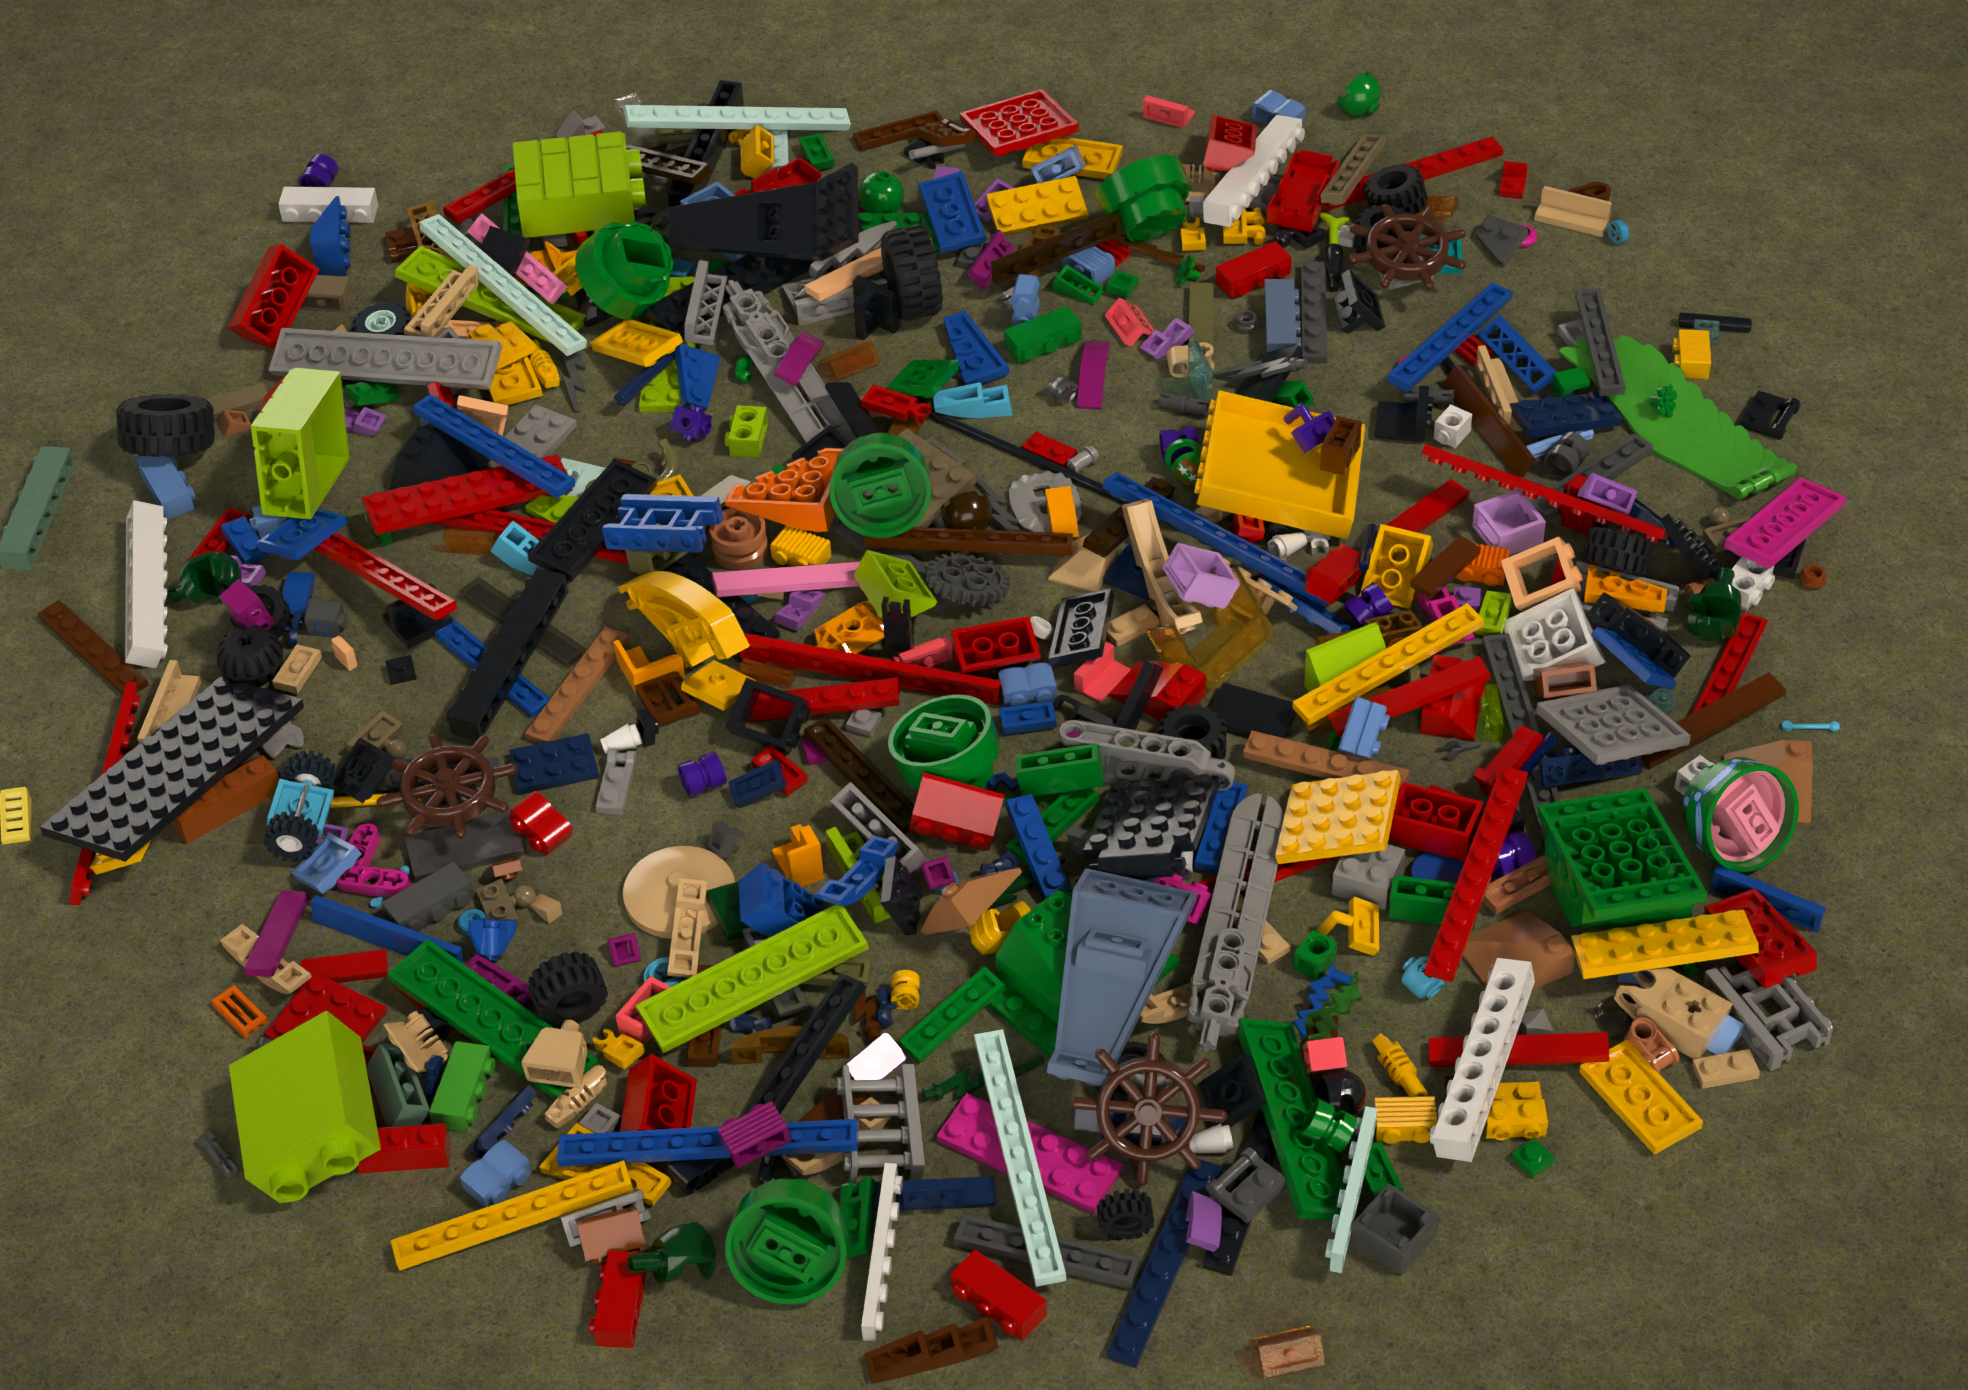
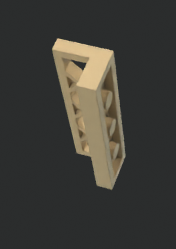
M469 264L463 273L452 270L404 328V334L408 336L436 337L478 286V267ZM416 326H421V332L415 330L414 328Z
M1478 346L1476 369L1490 403L1513 431L1523 430L1511 415L1510 403H1516L1518 400L1501 358L1490 359L1486 346Z
M169 660L138 735L139 744L196 697L201 684L200 676L182 675L177 660Z

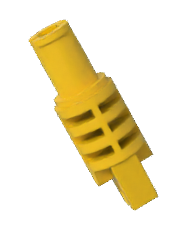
M533 339L537 351L529 355V361L536 377L545 388L558 387L560 378L557 367L549 353L542 349L539 341Z
M1381 1033L1376 1036L1372 1041L1380 1052L1377 1058L1393 1082L1398 1086H1402L1409 1097L1428 1096V1092L1417 1078L1416 1067L1397 1041L1392 1044Z

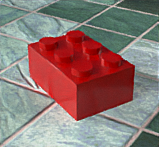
M1403 782L1398 791L1388 842L1465 862L1481 820L1484 802Z

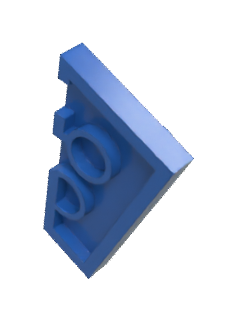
M680 344L674 351L682 407L690 408L692 404L705 408L706 411L709 406L720 356Z

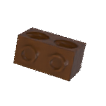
M1337 416L1321 445L1320 470L1345 476L1361 446L1362 421Z

